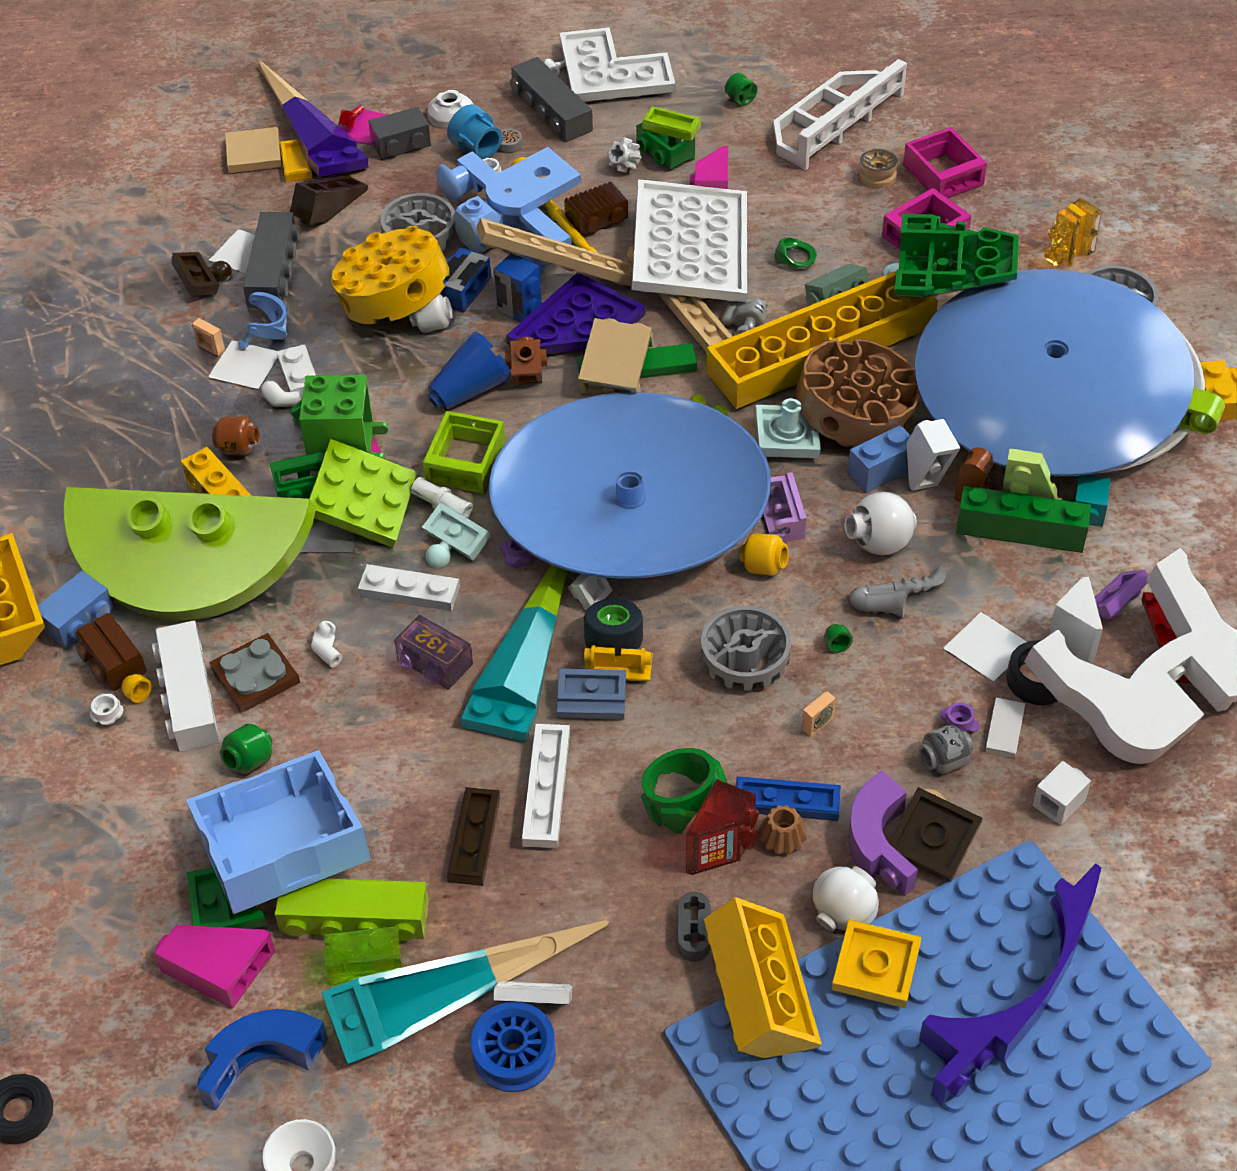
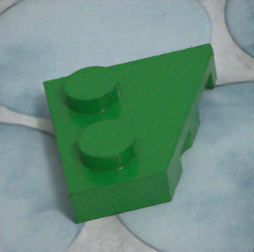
M212 867L187 872L193 926L242 929L266 926L264 913L255 906L233 914Z

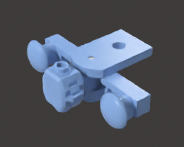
M549 147L542 149L500 173L493 170L473 151L457 159L458 167L452 170L444 164L438 166L436 170L437 183L442 193L449 200L460 202L462 194L472 189L477 193L481 192L482 189L486 190V201L476 196L459 205L454 212L455 228L458 237L471 251L480 254L489 249L480 241L476 227L480 218L571 245V236L537 207L581 184V174ZM538 176H547L545 178H538ZM520 256L539 265L540 274L544 272V266L548 265L529 256Z

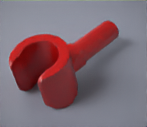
M360 105L352 111L341 110L338 125H347L348 129H353L357 115L364 111V107Z

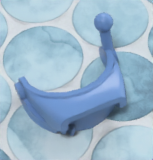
M254 292L249 295V302L264 311L272 323L248 324V333L244 339L239 341V347L246 349L253 335L273 340L285 339L287 336L286 319L288 315V307L285 303L269 293Z

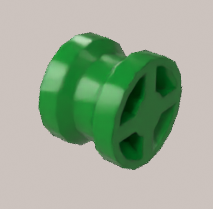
M742 73L733 74L725 85V93L729 97L734 98L735 102L741 106L751 103L758 91L757 85L753 81L748 80Z

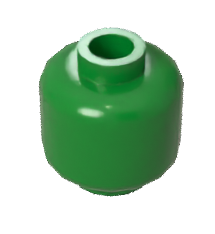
M245 724L223 738L220 750L221 759L229 770L240 774H249L270 760L272 755V738L266 730L254 724Z

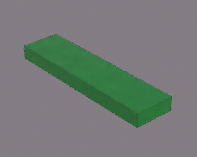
M693 344L648 348L640 378L697 371V360ZM584 356L577 357V366L579 373L581 370Z

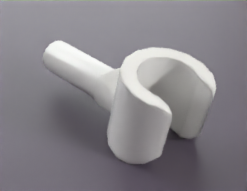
M552 59L544 61L557 76L560 72L559 69L565 67L564 60L555 63Z

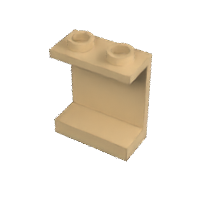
M595 318L578 377L581 394L597 396L612 393L631 392L637 394V392H641L639 380L648 347H653L654 344L652 327H647L641 323H622L610 318L604 320Z

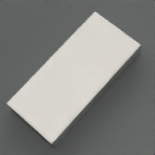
M996 697L986 753L1015 758L1025 703Z

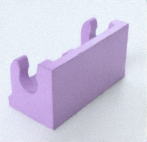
M793 472L786 473L783 476L771 477V486L776 487L770 490L769 500L763 513L768 534L780 536L783 542L805 539L807 518Z

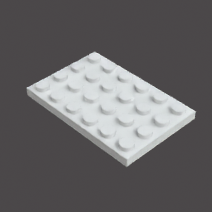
M638 179L631 290L664 293L674 296H692L702 299H720L730 302H746L747 191Z

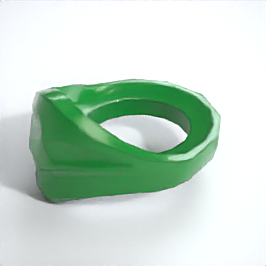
M784 237L779 241L775 250V259L793 269H807L814 264L817 258L816 251L810 244L796 238ZM799 249L806 252L810 259L805 262L793 261L788 257L786 251Z

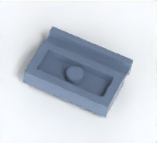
M559 668L557 718L625 719L626 670Z

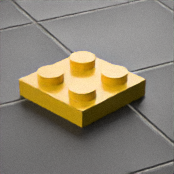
M849 919L832 983V990L906 1009L922 937Z

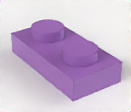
M1145 570L1122 572L1095 596L1100 618L1108 620L1116 617L1122 612L1121 608L1128 601L1137 598L1141 594V589L1148 584V575Z

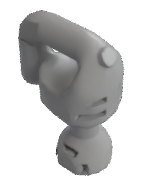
M758 298L746 299V302H730L724 311L722 323L725 326L735 324L738 327L733 336L763 325L767 317V302Z

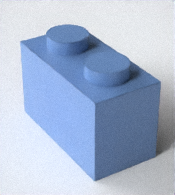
M899 425L850 449L848 476L867 494L908 473L907 441L911 435Z
M84 571L79 572L38 605L45 625L42 632L65 649L78 640L75 633L78 628L89 622L94 623L95 619L114 610L108 588Z

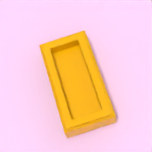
M298 140L279 142L286 182L313 179L311 168L307 164Z

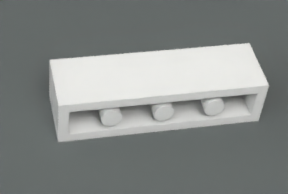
M195 620L156 629L158 642L152 643L156 663H162V667L156 668L160 688L166 687L167 692L161 694V700L165 714L170 713L171 719L165 720L169 740L176 739L180 752L220 743L201 640Z

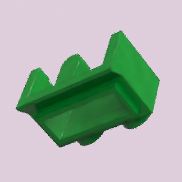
M642 123L636 125V144L640 145L639 150L641 152L647 151L651 154L657 164H664L668 168L673 169L689 159H695V137L691 142L686 140L681 142L679 138L643 130Z
M326 451L270 463L277 497L309 499L318 475L310 476L309 470L320 468ZM297 473L298 479L282 482L281 476Z

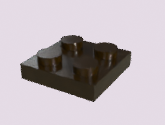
M918 787L889 844L911 864L947 882H951L978 832L983 818Z

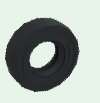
M24 1073L10 1075L0 1080V1142L7 1144L25 1143L36 1138L47 1128L53 1116L54 1101L47 1085L39 1078ZM20 1096L29 1098L32 1101V1109L25 1118L19 1121H9L4 1118V1108L11 1099Z

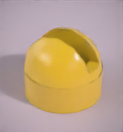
M129 675L122 682V693L134 703H140L150 695L152 684L150 680L142 675Z

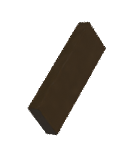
M465 787L447 873L449 883L483 886L500 802V790Z

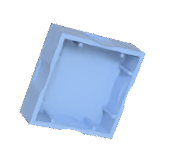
M319 750L272 767L257 776L232 782L186 800L198 837L233 914L371 860L363 827L348 800L338 791L334 775Z

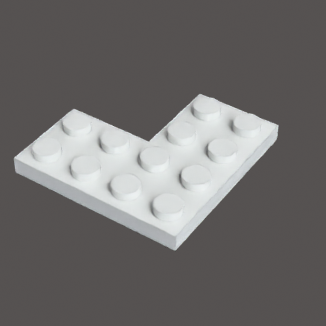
M610 27L560 33V43L570 89L584 102L675 92V80L667 52L617 58Z

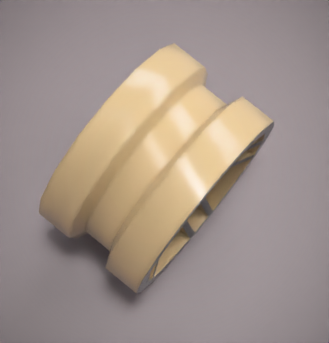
M872 149L863 153L860 158V181L864 185L876 189L886 188L894 184L897 178V156L884 149Z

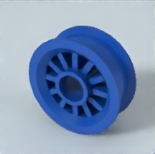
M523 1002L502 1003L483 1013L473 1027L471 1050L474 1066L481 1079L491 1087L506 1092L525 1091L541 1083L552 1070L556 1058L554 1030L548 1017L538 1008ZM513 1043L522 1045L521 1047L515 1050H509L506 1048L508 1045Z

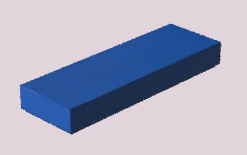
M737 776L734 812L767 815L771 809H776L778 805L782 807L788 805L790 808L796 809L801 818L838 821L841 785Z

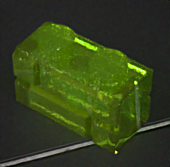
M398 926L324 934L325 968L330 986L340 985L359 977L404 968L403 949Z

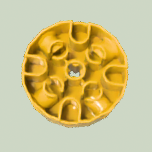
M409 226L405 229H396L383 234L380 232L372 233L367 236L365 242L356 247L346 249L343 252V257L332 271L331 285L350 320L362 324H375L377 319L389 317L390 321L404 318L425 307L445 287L443 281L446 276H449V267L439 243L432 233L418 229L417 226Z

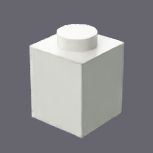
M1062 761L1037 786L1032 806L1061 826L1086 801L1091 780L1079 769L1073 768Z

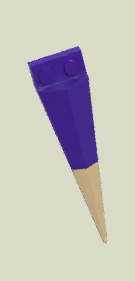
M259 61V69L278 99L308 166L319 177L368 168V157L357 147V142L268 66Z

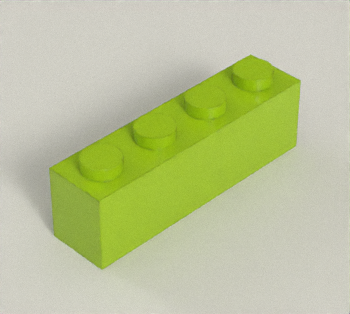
M324 878L279 896L275 917L280 933L294 937L312 934L323 935L328 938L340 936H359L363 939L392 937L408 941L413 938L424 939L429 898L426 882Z

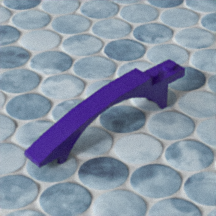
M1095 864L1075 886L1063 878L1055 884L1056 895L1051 899L1050 905L1059 928L1060 958L1050 977L1034 994L1021 1003L995 1014L971 1018H948L929 1015L922 1022L919 1041L948 1063L934 1077L931 1096L942 1105L952 1095L956 1098L959 1097L968 1087L971 1081L970 1075L976 1069L983 1071L990 1064L994 1056L1004 1063L1042 1015L1070 966L1088 919L1102 869L1098 864Z

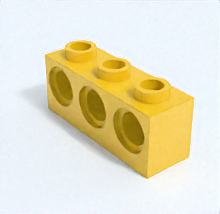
M208 447L181 460L186 484L193 493L251 496Z

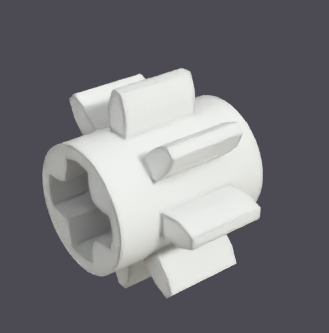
M625 137L622 138L621 143L613 141V145L607 153L611 160L609 165L617 167V171L624 173L627 172L628 168L636 169V165L642 158L638 150L640 145L632 143L631 139Z

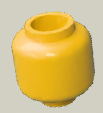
M754 533L748 537L746 543L741 545L739 558L741 562H744V566L749 573L775 576L780 573L781 569L787 566L789 549L787 544L778 535Z

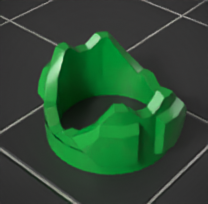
M681 748L659 756L646 768L641 780L644 791L641 799L649 819L656 822L658 826L663 825L674 833L682 834L695 815L705 808L708 799L712 795H718L720 791L724 790L728 782L720 762L709 753L696 748ZM662 773L681 774L696 784H701L705 781L697 790L681 797L667 798L655 794L657 779Z

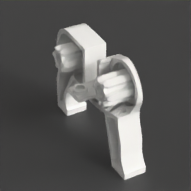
M1181 548L1158 562L1147 578V582L1177 638L1147 658L1130 679L1075 657L1067 648L1065 637L1059 630L1034 645L1024 661L1059 702L1076 711L1091 725L1097 738L1109 752L1131 763L1143 764L1158 759L1193 730L1204 716V713L1175 682L1183 674L1217 712L1227 710L1233 702H1237V630L1227 625L1219 616L1205 588L1193 576L1188 564L1187 554Z

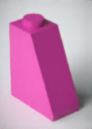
M176 925L169 935L162 937L154 954L161 972L233 1009L275 953V948L270 933L265 930Z

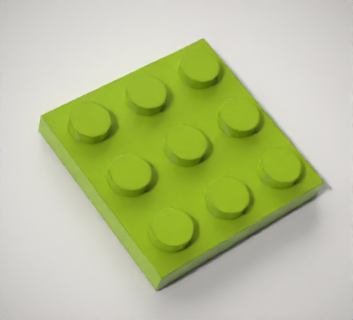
M330 439L309 498L316 508L314 518L393 548L397 541L411 495V487L417 472Z

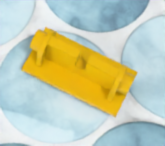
M592 645L591 648H585V669L626 670V680L650 682L653 653L645 651V648L641 650L621 648V656H615V648L596 647V645Z

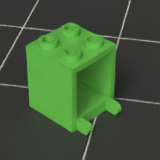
M306 375L299 418L306 455L326 451L330 439L385 459L383 453L372 452L373 436L386 434L388 432V424L385 422H374L367 375Z

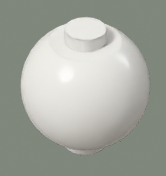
M876 492L863 498L855 507L853 514L846 516L844 527L847 537L855 539L864 550L875 555H890L900 551L909 543L916 528L917 519L909 504L900 496L890 492Z

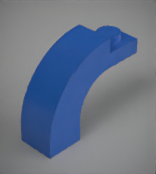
M272 1009L249 1014L226 1026L205 1048L211 1066L204 1068L197 1083V1090L203 1105L217 1110L238 1076L247 1067L261 1060L282 1059L309 1070L328 1040L324 1022L302 1012Z

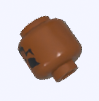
M247 416L222 417L212 429L214 447L218 448L223 455H248L260 440L259 428L254 426L252 420Z

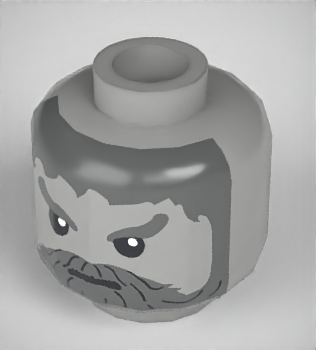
M946 725L925 734L922 745L919 747V753L923 764L928 770H934L940 775L947 774L968 765L970 751L973 750V742L966 731L962 732L955 725Z

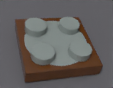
M268 633L209 662L211 670L241 713L300 683L299 675Z

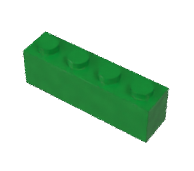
M963 486L956 534L1083 553L1089 528L1091 504Z

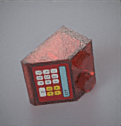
M716 779L686 833V873L695 875L740 861L744 851L753 848L758 835V830L754 829L759 816V810L755 809L756 794Z

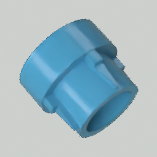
M474 104L460 108L451 118L447 129V136L452 144L464 153L473 151L481 159L489 158L495 154L503 140L502 132L493 124L492 117Z

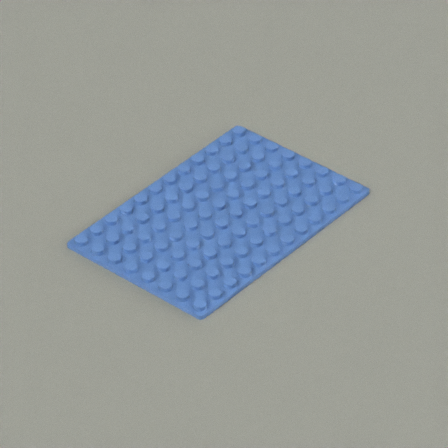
M1026 841L956 877L951 882H947L875 919L870 924L922 937L906 1009L832 990V983L844 936L797 960L822 1043L818 1048L769 1058H760L738 1051L733 1039V1029L729 1014L724 1005V998L668 1026L665 1031V1037L750 1171H1035L1209 1071L1212 1061L1090 911L1069 968L1040 1018L1005 1062H1001L994 1056L990 1064L983 1071L976 1069L970 1075L971 1081L959 1097L956 1098L952 1095L943 1105L931 1096L934 1077L948 1063L919 1041L922 1022L929 1015L948 1018H971L995 1014L1009 1009L1034 994L1046 982L1058 964L1060 958V934L1050 902L1056 895L1055 884L1063 877L1032 841Z

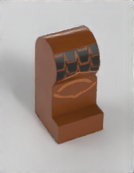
M980 447L970 450L966 461L959 469L954 500L961 502L963 486L994 490L995 484L987 481L988 473L994 465L992 461L993 455L988 450Z

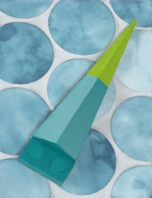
M554 565L549 567L473 687L472 696L461 717L462 728L526 742L537 716L552 637L568 570Z

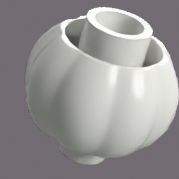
M842 866L834 867L824 871L815 881L812 892L813 902L818 911L817 922L829 932H833L835 929L846 931L849 919L871 924L877 916L879 906L878 895L874 889L876 886L874 879L857 866H854L852 869Z

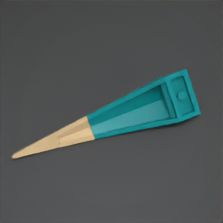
M603 920L478 951L359 977L322 991V997L347 1065L384 1051L493 990L498 982L513 979L606 927L610 921Z

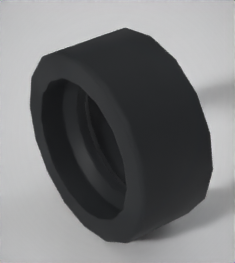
M1042 640L1028 641L1020 644L1012 652L1006 674L1008 687L1015 696L1027 703L1050 705L1057 702L1058 700L1043 683L1030 680L1020 671V667L1026 664L1024 661L1032 647Z

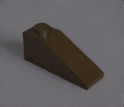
M350 176L297 182L290 212H293L294 216L299 218L302 224L314 226L316 223L330 220L368 190V185Z

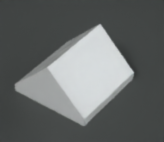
M1082 577L1056 604L1049 635L1059 630L1065 637V643L1069 651L1075 657L1094 665L1103 628L1089 577Z

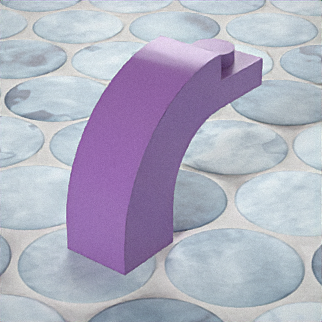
M881 770L865 783L854 800L849 827V848L857 867L863 869L872 878L880 874L887 886L892 889L895 888L905 897L915 889L918 869L889 844L883 834V829L904 812L907 791Z

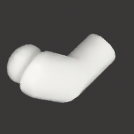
M274 381L264 382L260 389L262 397L276 408L292 407L301 400L300 391L284 392Z

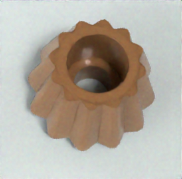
M778 805L776 809H771L759 826L761 833L759 840L765 843L767 850H774L776 854L783 852L792 854L793 850L801 849L802 842L807 840L805 834L806 826L801 816L797 813L796 809L790 808L788 805L784 807Z

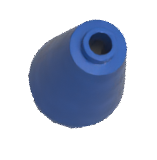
M473 332L467 336L428 386L430 393L427 397L437 409L442 407L444 410H448L506 382L511 376L500 354L495 356L490 350L493 345L480 333Z

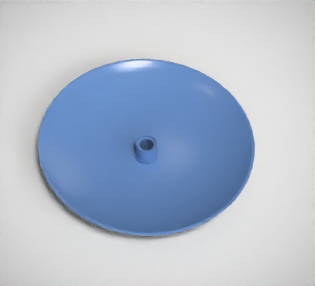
M1034 269L1017 271L1016 280L976 288L971 287L961 291L947 301L933 315L920 337L916 350L915 378L921 399L934 421L945 420L958 444L968 451L976 447L988 450L993 455V463L1002 467L1007 465L1010 448L1042 453L1049 468L1050 476H1080L1100 473L1127 465L1144 457L1167 440L1179 426L1191 402L1194 388V370L1188 346L1173 322L1158 307L1140 294L1121 284L1091 274L1069 270Z
M627 392L597 395L569 402L547 411L524 425L507 441L499 452L490 475L489 494L491 506L501 527L513 541L535 557L559 568L584 575L633 579L681 572L704 564L729 551L741 542L761 519L770 496L771 477L766 456L759 444L748 431L727 415L704 404L685 398L657 393L637 392L635 394Z

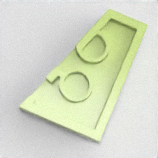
M1009 449L1002 491L1062 500V498L1057 497L1058 489L1056 485L1050 481V471L1042 453Z

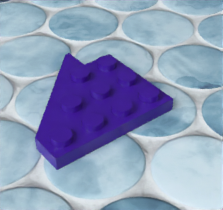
M577 272L506 335V342L510 345V341H516L519 337H532L534 340L540 339V349H546V354L586 350L595 318L603 320L610 318L618 322L633 324L646 315L645 306Z

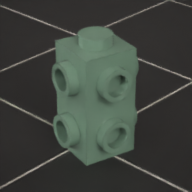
M846 264L805 283L808 306L869 282L867 268Z

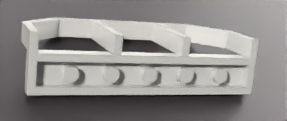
M898 59L890 66H887L882 72L877 70L844 71L834 75L774 120L773 134L776 155L807 170L809 168L810 156L830 141L838 145L841 144L843 131L860 118L867 122L871 121L873 108L892 94L900 98L904 95L907 63ZM843 85H863L849 97L836 90ZM823 99L835 105L833 109L819 118L806 112ZM793 121L806 127L799 133L798 151L782 143L781 130Z

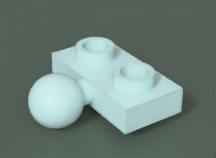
M439 503L422 526L427 534L441 541L440 544L430 546L425 554L427 564L433 568H443L450 562L451 549L456 550L473 561L491 537L488 530L442 503Z

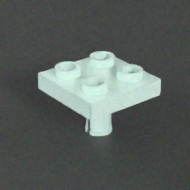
M786 399L782 402V406H755L757 443L766 457L819 458V432L811 429L801 414V403L798 400Z

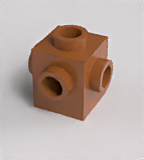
M519 337L516 341H510L511 351H505V363L509 369H512L513 384L542 383L541 367H547L546 349H540V339L534 340L532 337Z

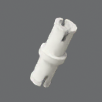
M418 477L411 487L412 495L431 503L434 509H436L439 503H442L467 519L473 510L471 502H467L452 494L449 488H440L422 477Z

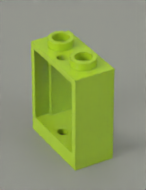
M446 411L423 461L425 480L438 486L484 494L490 481L494 462L506 443L504 421ZM453 438L489 445L482 463L445 457Z

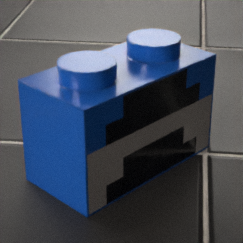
M460 247L447 260L449 276L445 277L443 281L445 287L440 294L449 299L452 309L464 313L490 281L491 267L490 257Z
M510 253L494 268L497 311L521 323L542 304L539 265Z

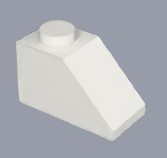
M944 419L935 421L925 420L918 423L907 441L909 487L912 491L938 486L960 450V446Z

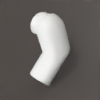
M322 621L314 631L311 648L330 667H336L342 660V655L333 648L336 628L333 623Z

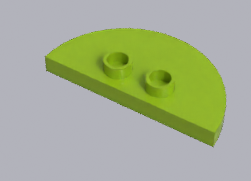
M66 487L64 499L66 535L74 557L82 570L108 588L111 599L124 608L140 615L169 621H190L220 615L244 605L266 591L284 574L300 553L309 535L316 508L311 500L304 498Z

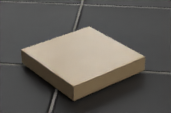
M278 127L225 133L229 173L282 167Z

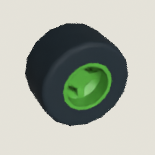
M603 599L593 603L584 615V639L588 648H591L592 645L615 648V656H621V648H640L643 641V616L641 610L634 603L623 599Z

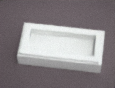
M500 981L494 987V1000L569 1004L572 1000V986L570 984Z

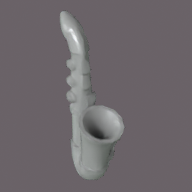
M945 566L938 567L931 577L923 575L920 579L912 577L911 580L902 578L901 581H892V583L871 586L868 584L857 587L850 593V604L860 611L873 612L874 614L878 612L892 613L904 618L908 594L910 592L916 593L920 590L926 591L929 588L941 585L946 577Z

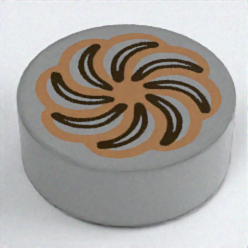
M511 128L501 130L503 140L499 147L500 151L512 153L522 147V134L520 131Z

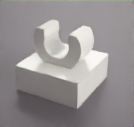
M584 574L579 575L568 587L573 598L579 599L584 610H587L593 603L605 599L613 591L606 578Z

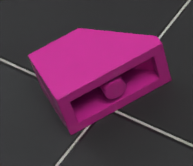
M728 146L720 147L695 163V174H690V185L728 189Z

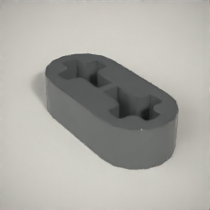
M699 892L686 893L680 898L678 903V950L681 956L689 961H700L706 958L711 948L708 943V934L704 918L711 914V905L709 899ZM690 906H698V920H691ZM691 933H698V947H691Z

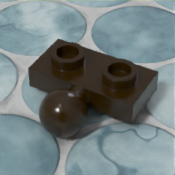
M199 252L172 253L171 263L190 295L217 294L218 282L227 281L232 276V268L225 261H216L211 267H208Z

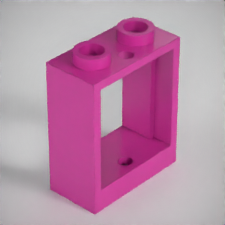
M952 127L905 144L903 165L927 190L934 188L949 198L984 185L987 163ZM947 154L958 165L937 172L928 161Z
M932 188L885 214L882 237L900 250L902 214L927 215L931 213L932 215L940 216V220L947 225L956 227L957 221L965 222L966 229L970 230L972 216Z

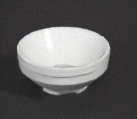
M456 90L439 93L428 105V120L433 126L447 130L453 115L460 108L473 103L467 96L458 93Z
M301 1119L281 1125L270 1135L264 1146L262 1159L265 1171H292L291 1165L294 1159L298 1156L307 1155L314 1160V1164L309 1171H332L336 1150L332 1136L323 1125L315 1121Z

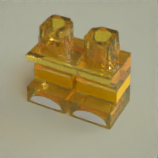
M1079 198L1058 212L1055 225L1049 228L1048 236L1053 243L1051 247L1046 249L1045 258L1054 265H1059L1065 261L1072 266L1075 255L1080 252L1086 256L1094 253L1102 211L1083 198Z

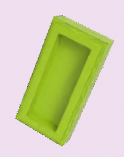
M654 106L650 108L642 120L643 130L690 142L701 127V118Z

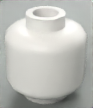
M439 294L425 307L410 314L409 319L413 327L418 326L421 332L431 333L446 328L449 325L450 319L453 318V311L449 299Z

